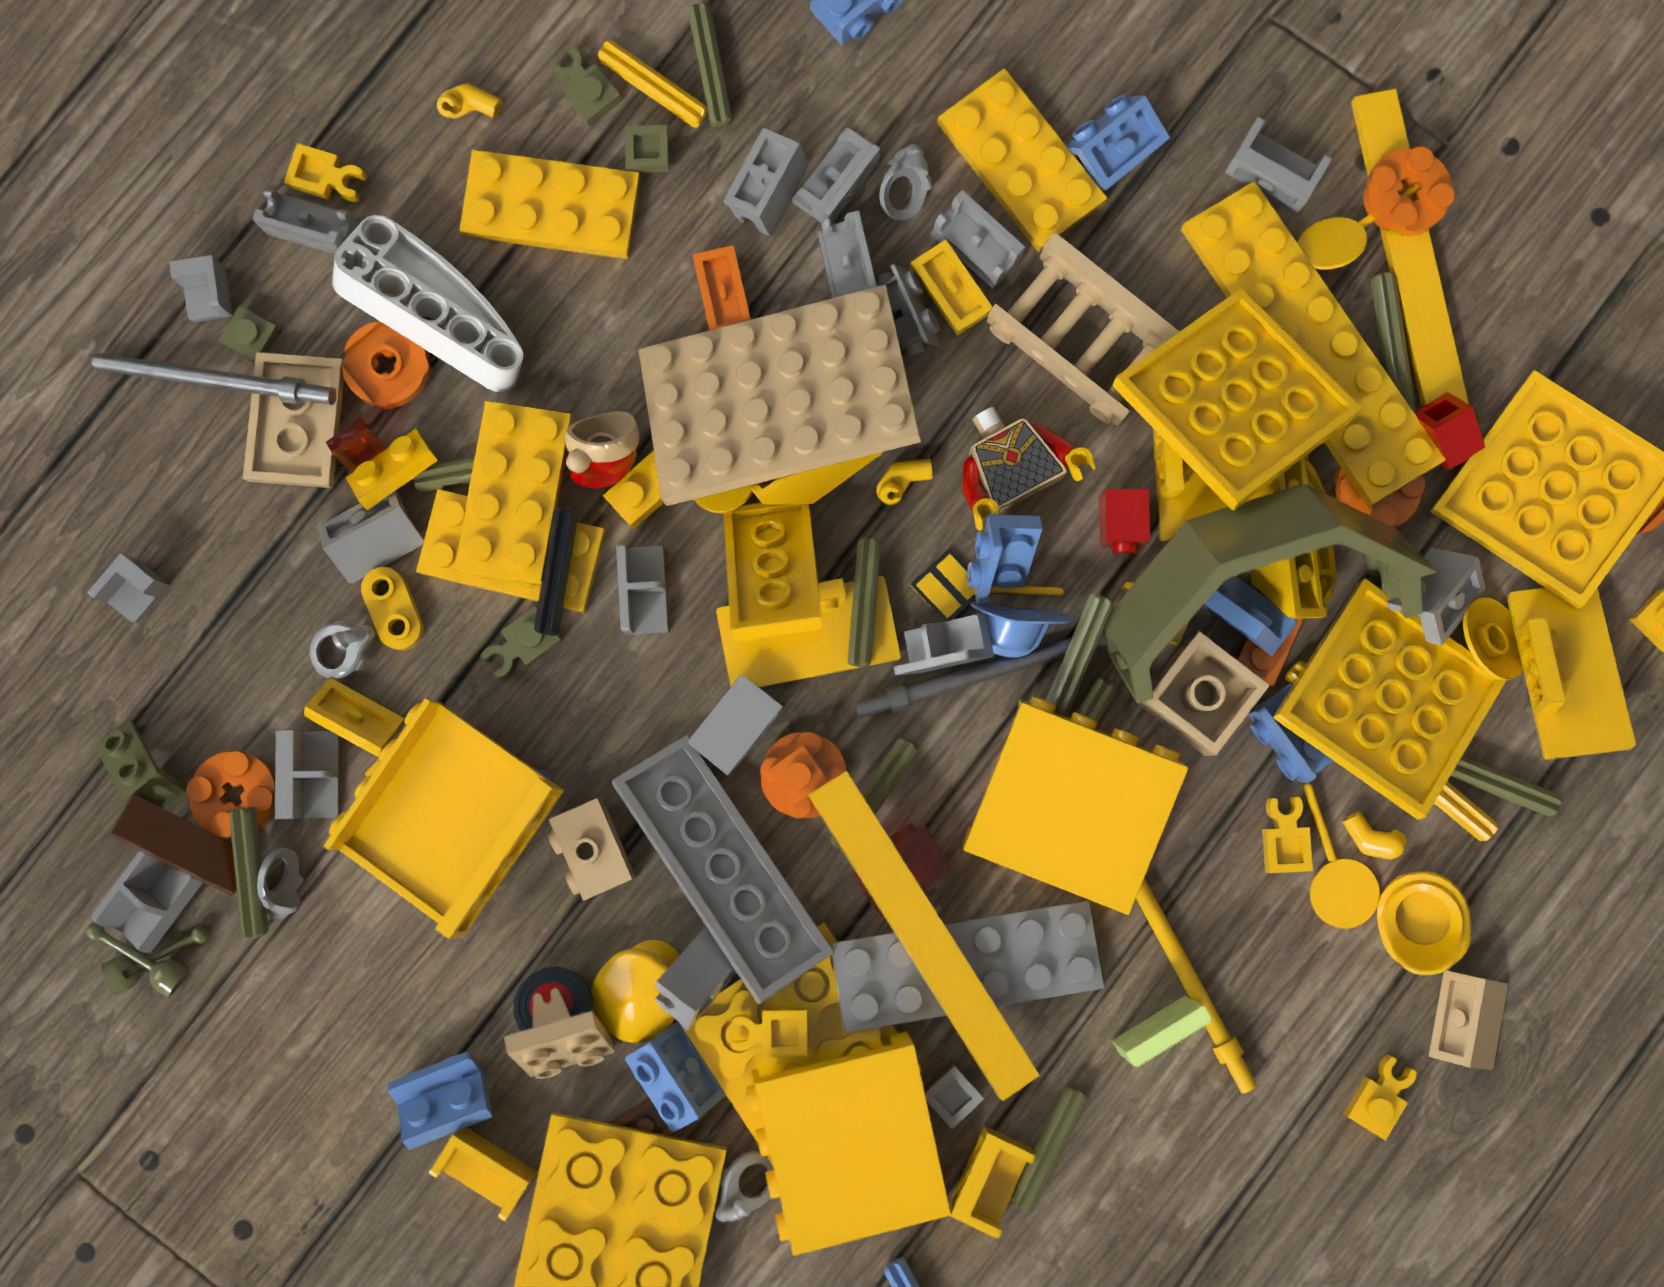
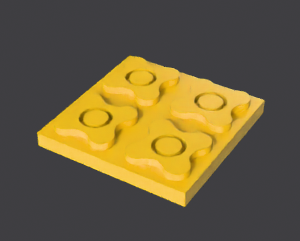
M1242 288L1116 376L1113 387L1232 511L1350 423L1363 409Z
M1533 370L1483 438L1486 447L1469 457L1430 512L1577 609H1580L1586 604L1664 497V452Z
M1364 578L1355 586L1273 718L1419 820L1425 818L1506 681L1498 680L1486 673L1476 662L1471 652L1450 637L1447 638L1443 645L1426 642L1420 616L1406 619L1402 612L1388 609L1387 602L1389 599L1387 594L1385 595L1380 588Z
M825 922L816 926L829 946L830 943L838 942ZM832 955L759 1005L740 978L721 991L688 1031L683 1028L757 1143L756 1129L764 1128L761 1112L751 1113L746 1087L754 1085L752 1069L758 1068L760 1077L892 1045L890 1035L898 1034L893 1025L848 1033L843 1031ZM807 1008L808 1056H763V1043H755L746 1051L731 1049L732 1041H743L749 1036V1031L745 1026L731 1025L732 1017L747 1015L755 1022H762L763 1009ZM767 1155L766 1157L772 1164L771 1156Z
M553 1112L550 1118L514 1287H699L727 1147Z

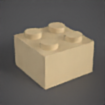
M1198 631L1185 639L1151 683L1154 698L1138 703V705L1204 756H1214L1222 749L1270 685Z

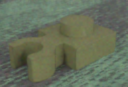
M570 45L567 51L573 60L571 66L563 68L558 65L554 58L549 62L556 78L563 82H569L561 88L563 94L588 126H590L621 103L622 99L618 91L595 63L584 70L579 51Z
M533 606L500 631L507 640L502 646H489L482 652L481 658L485 661L498 654L504 658V665L494 673L496 678L502 679L509 676L514 670L515 661L519 658L525 666L529 667L562 642L558 634L549 636L535 632L536 606Z

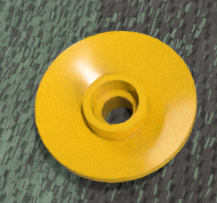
M1482 597L1472 601L1466 607L1463 617L1464 636L1472 656L1486 673L1498 680L1507 681L1518 677L1523 672L1510 611L1492 598Z

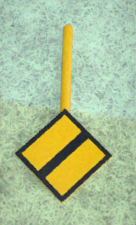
M951 549L910 584L944 622L953 620L976 599L974 588H969L967 584L968 567ZM1038 586L991 587L989 593L1062 596L1064 589L1061 587Z

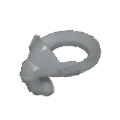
M916 144L900 149L895 153L894 157L889 159L887 165L891 166V168L885 174L879 194L881 207L885 214L894 220L905 221L913 218L920 211L927 191L932 189L924 152ZM905 176L912 184V197L904 208L895 209L889 200V190L897 178Z
M334 621V623L322 627L314 635L310 644L309 655L312 665L319 674L332 679H340L349 676L354 671L362 670L366 663L365 653L371 646L375 636L374 629L368 625L353 626L349 621ZM333 635V641L339 649H346V658L343 664L336 669H330L325 666L319 654L322 641Z
M280 847L273 850L263 861L258 873L257 894L263 906L267 908V914L273 920H281L294 913L301 902L297 890L302 885L304 877L299 874L297 854L288 848ZM282 858L285 866L283 877L274 889L269 890L266 884L269 868L274 861Z
M760 1151L745 1152L734 1159L728 1168L722 1169L719 1184L721 1187L717 1196V1204L714 1208L717 1220L733 1222L742 1217H748L752 1211L762 1207L771 1199L768 1185L763 1192L753 1197L743 1195L739 1189L740 1175L748 1166L762 1164L768 1171L774 1170L766 1156L761 1157Z

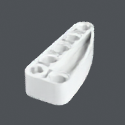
M372 215L365 218L341 244L334 255L332 286L335 292L486 388L495 392L511 390L518 380L523 362V350L507 324L488 300L445 258L408 230L382 215ZM385 294H393L395 295V297L387 296ZM421 317H430L434 320H426ZM458 340H466L469 341L470 344L462 343ZM495 363H503L508 367H501L496 365Z

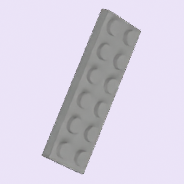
M686 735L613 779L612 785L759 1005L830 957L834 952L699 752L689 745V738Z
M1089 901L944 924L996 1007L1104 989ZM894 932L830 943V947L834 952L832 954L843 1031L845 1033L947 1016Z

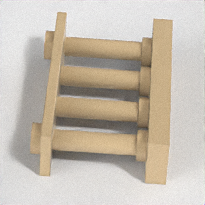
M1055 232L1045 243L1039 258L1044 261V269L1008 312L995 303L990 309L987 322L991 325V332L999 340L1006 344L1012 341L1091 405L1089 410L1095 417L1104 423L1109 424L1113 422L1116 426H1119L1130 412L1121 404L1124 397L1113 386L1106 392L1088 378V374L1123 332H1133L1143 340L1142 345L1144 347L1127 367L1128 369L1180 331ZM1065 278L1077 288V296L1040 339L1023 326L1021 322L1057 279L1062 280ZM1098 304L1110 314V322L1073 366L1054 349L1089 306H1096Z

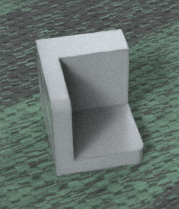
M208 255L169 262L171 278L184 288L187 317L189 320L201 322L233 317L227 270L214 256Z
M120 553L91 587L88 594L96 600L107 602L130 622L138 623L170 585L139 559Z

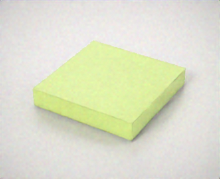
M1185 995L1113 1039L1112 1042L1122 1057L1134 1067H1139L1210 1023L1212 1018L1204 1005Z

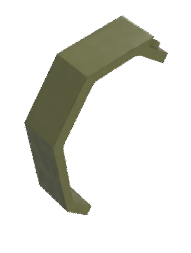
M1305 483L1246 501L1234 511L1227 507L1186 520L1112 609L1104 627L1108 655L1138 704L1154 698L1150 678V667L1154 659L1226 579L1234 575L1333 544H1343L1366 554L1367 575L1370 578L1377 576L1381 578L1382 592L1385 595L1387 594L1389 600L1400 599L1402 615L1407 619L1423 613L1422 595L1426 593L1423 577L1437 573V571L1398 529Z

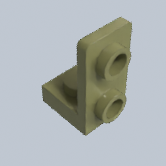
M124 721L96 745L102 762L123 803L126 804L130 796L136 794L171 812L188 798L185 783L157 766L136 724L132 721Z

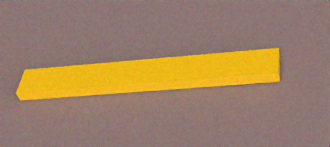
M1396 89L1354 97L1351 105L1367 175H1369L1371 169L1385 155L1399 149H1410ZM1402 183L1403 188L1398 193H1402L1412 185ZM1415 194L1410 197L1412 202L1417 200ZM1380 228L1389 271L1394 273L1397 278L1406 346L1420 407L1422 408L1446 392L1469 404L1429 230L1415 236H1403L1402 232H1396L1392 229L1386 231Z
M845 771L809 794L808 797L999 1099L1004 1101L1040 1075L848 772Z

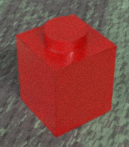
M1449 392L1444 393L1414 412L1443 457L1446 458L1441 465L1448 470L1464 463L1469 457L1486 447L1472 406Z
M1149 489L1105 490L1099 496L1100 547H1112V554L1138 553V547H1143L1150 541Z

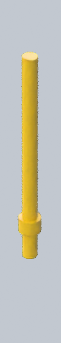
M1144 878L1136 900L1189 998L1204 1005L1211 1016V1022L1205 1025L1214 1042L1212 1049L1220 1064H1226L1242 1094L1256 1088L1257 1084L1241 1056L1244 1051L1236 1036H1230Z

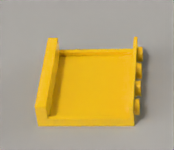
M1032 696L1030 702L1019 699L1017 713L972 826L971 828L968 827L962 842L963 850L1129 915L1188 767L1183 762L1178 761L1180 753L1159 744H1155L1153 751L1137 745L1139 737L1118 728H1114L1112 735L1096 729L1098 721L1077 712H1073L1071 718L1054 712L1057 705L1036 696Z
M425 698L422 703H417L409 711L405 718L406 726L399 737L390 741L382 750L379 757L381 763L373 775L366 777L358 785L354 793L355 801L347 812L339 815L329 829L331 836L323 847L327 850L341 851L438 923L435 929L446 938H464L564 790L441 702Z
M907 1031L890 1035L892 1045L760 1077L758 1068L752 1069L754 1085L746 1087L751 1113L761 1112L764 1128L756 1129L761 1157L771 1156L774 1170L765 1172L771 1199L780 1197L783 1212L775 1214L780 1241L790 1240L793 1256L951 1216L915 1047Z

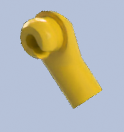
M1360 810L1342 820L1343 825L1359 850L1367 856L1391 860L1401 856L1407 846L1406 836L1402 832L1395 829L1392 832L1373 830Z

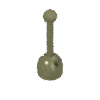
M91 923L86 928V935L89 939H100L150 970L149 980L151 986L167 998H170L190 970L188 966L171 958L157 963L151 961L106 933L102 925Z
M197 926L192 930L191 935L146 956V958L156 962L194 942L204 943L209 938V930L204 926ZM127 956L115 957L101 964L103 978L115 995H119L134 987L140 979L141 969L144 968Z

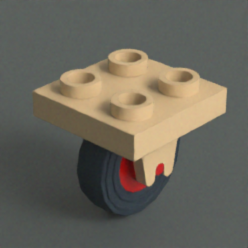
M559 966L547 967L531 974L519 986L514 998L513 1015L521 1032L504 1036L507 1054L530 1077L535 1076L537 1079L550 1078L560 1074L561 1068L574 1064L579 1066L595 1065L603 1061L605 1055L615 1053L612 1035L593 1013V996L589 986L576 972Z

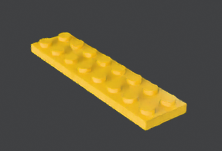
M1255 181L1183 223L1182 233L1226 298L1242 288L1363 408L1355 419L1328 438L1324 443L1368 508L1441 465L1446 460L1318 272L1308 263L1309 259Z

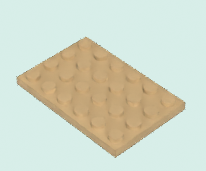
M886 284L638 349L661 498L666 506L921 442Z

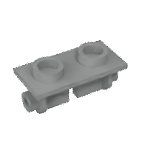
M896 264L891 265L895 276L892 277L891 273L887 272L878 276L875 281L877 287L886 284L893 314L900 310L903 313L901 318L895 320L901 350H906L909 356H914L924 350L922 343L940 346L941 343L936 334L940 331V326L934 313L929 308L925 309L920 294L923 293V287L919 278L913 270L909 271L907 268Z

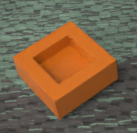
M804 745L768 769V772L792 806L829 782Z

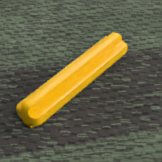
M607 40L598 52V57L602 64L692 127L697 128L701 125L708 113L706 105L613 40Z

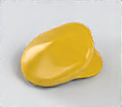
M1429 871L1405 873L1392 880L1380 895L1377 904L1379 933L1388 954L1404 969L1418 975L1439 974L1449 969L1465 955L1471 941L1470 911L1463 893L1448 878Z
M660 940L640 942L631 949L622 950L613 955L596 975L591 988L593 1013L615 1038L630 1043L648 1042L669 1028L675 1018L663 1010L655 1001V998L660 993L655 988V984L680 956V953L674 947Z

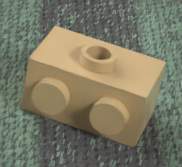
M596 798L549 819L552 829L547 831L551 846L557 855L563 853L569 869L564 871L568 886L574 895L580 893L583 901L637 877L603 798Z

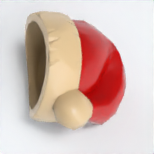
M628 412L599 414L576 421L567 427L565 442L570 453L567 457L566 465L571 470V479L580 486L600 489L621 481L628 474L636 461L639 443L638 426L631 414Z

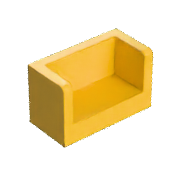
M984 1125L948 1203L951 1217L999 1239L1003 1231L1000 1221L1027 1162L1033 1164L1036 1157L1033 1149Z
M467 1127L456 1131L451 1136L429 1172L435 1178L445 1172L501 1207L502 1210L498 1217L504 1221L514 1211L537 1173L533 1168Z

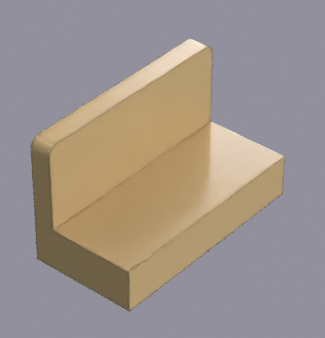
M1444 971L1428 1057L1469 1068L1492 1070L1495 1063L1508 984L1458 972Z

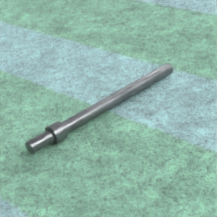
M101 353L94 354L92 358V366L95 370L279 397L282 402L302 404L304 401L333 405L337 397L336 389L333 387L306 384L304 379L284 376L281 380Z
M1103 632L1096 648L1106 645ZM1072 638L1038 647L1031 653L1018 658L1004 657L904 687L903 683L886 688L887 693L854 702L857 715L860 719L890 709L895 713L910 708V703L1064 658Z

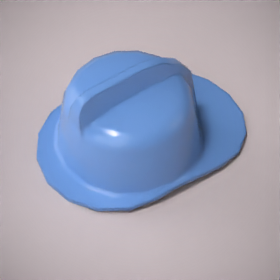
M976 601L971 603V606L979 610L980 614H986L994 654L1005 657L1018 658L1031 653L1039 646L1049 624L1070 623L1075 620V616L1060 611L1010 608L988 602L986 604H977Z

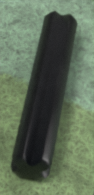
M556 507L553 510L534 624L535 632L543 635L555 636L559 633L578 519L576 510L571 508Z

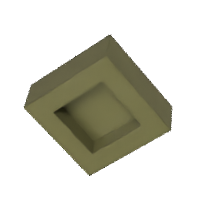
M667 125L625 126L627 171L639 173L669 172V131Z
M239 305L218 342L255 363L256 352L268 353L281 329Z

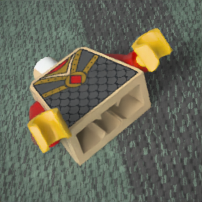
M991 407L972 419L983 439L970 447L969 457L963 463L961 492L974 514L976 529L981 531L983 530L982 519L988 517V514L1000 515L1001 512L1062 480L1067 473L1065 467H1069L1074 480L1081 481L1083 476L1078 467L1086 464L1090 465L1092 469H1096V464L1090 450L1075 447L1064 437L1038 423L1030 424L1025 418H1022L1005 427L995 407Z

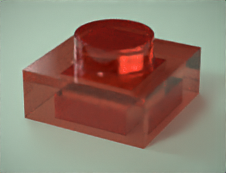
M361 417L326 441L332 454L351 474L360 464L370 461L387 449L380 438Z

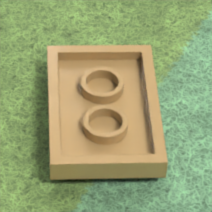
M256 352L254 376L281 380L284 376L301 378L305 380L306 384L335 388L337 397L333 405L304 401L302 404H292L280 401L279 397L252 393L243 470L244 480L258 483L333 488L344 387L342 370L344 361L342 359Z

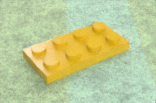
M1005 68L938 116L937 124L1038 253L1042 251L1045 243L1055 232L1059 236L1064 235L1105 204L1107 197Z
M472 150L459 232L463 237L629 259L641 180L639 172Z
M485 401L454 566L457 572L541 584L553 510L558 504L567 453L565 433L573 420L571 414Z
M437 489L416 572L434 578L538 602L541 584L457 572L454 569L467 496ZM577 522L563 604L565 609L582 613L586 612L606 533L604 528Z
M756 503L740 506L730 512H724L730 629L733 642L823 629L809 504Z

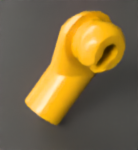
M468 83L445 91L437 100L438 111L447 118H458L477 110L495 119L503 105L501 98Z
M930 458L894 462L889 465L877 483L876 493L878 498L887 505H894L901 500L910 482L932 480Z

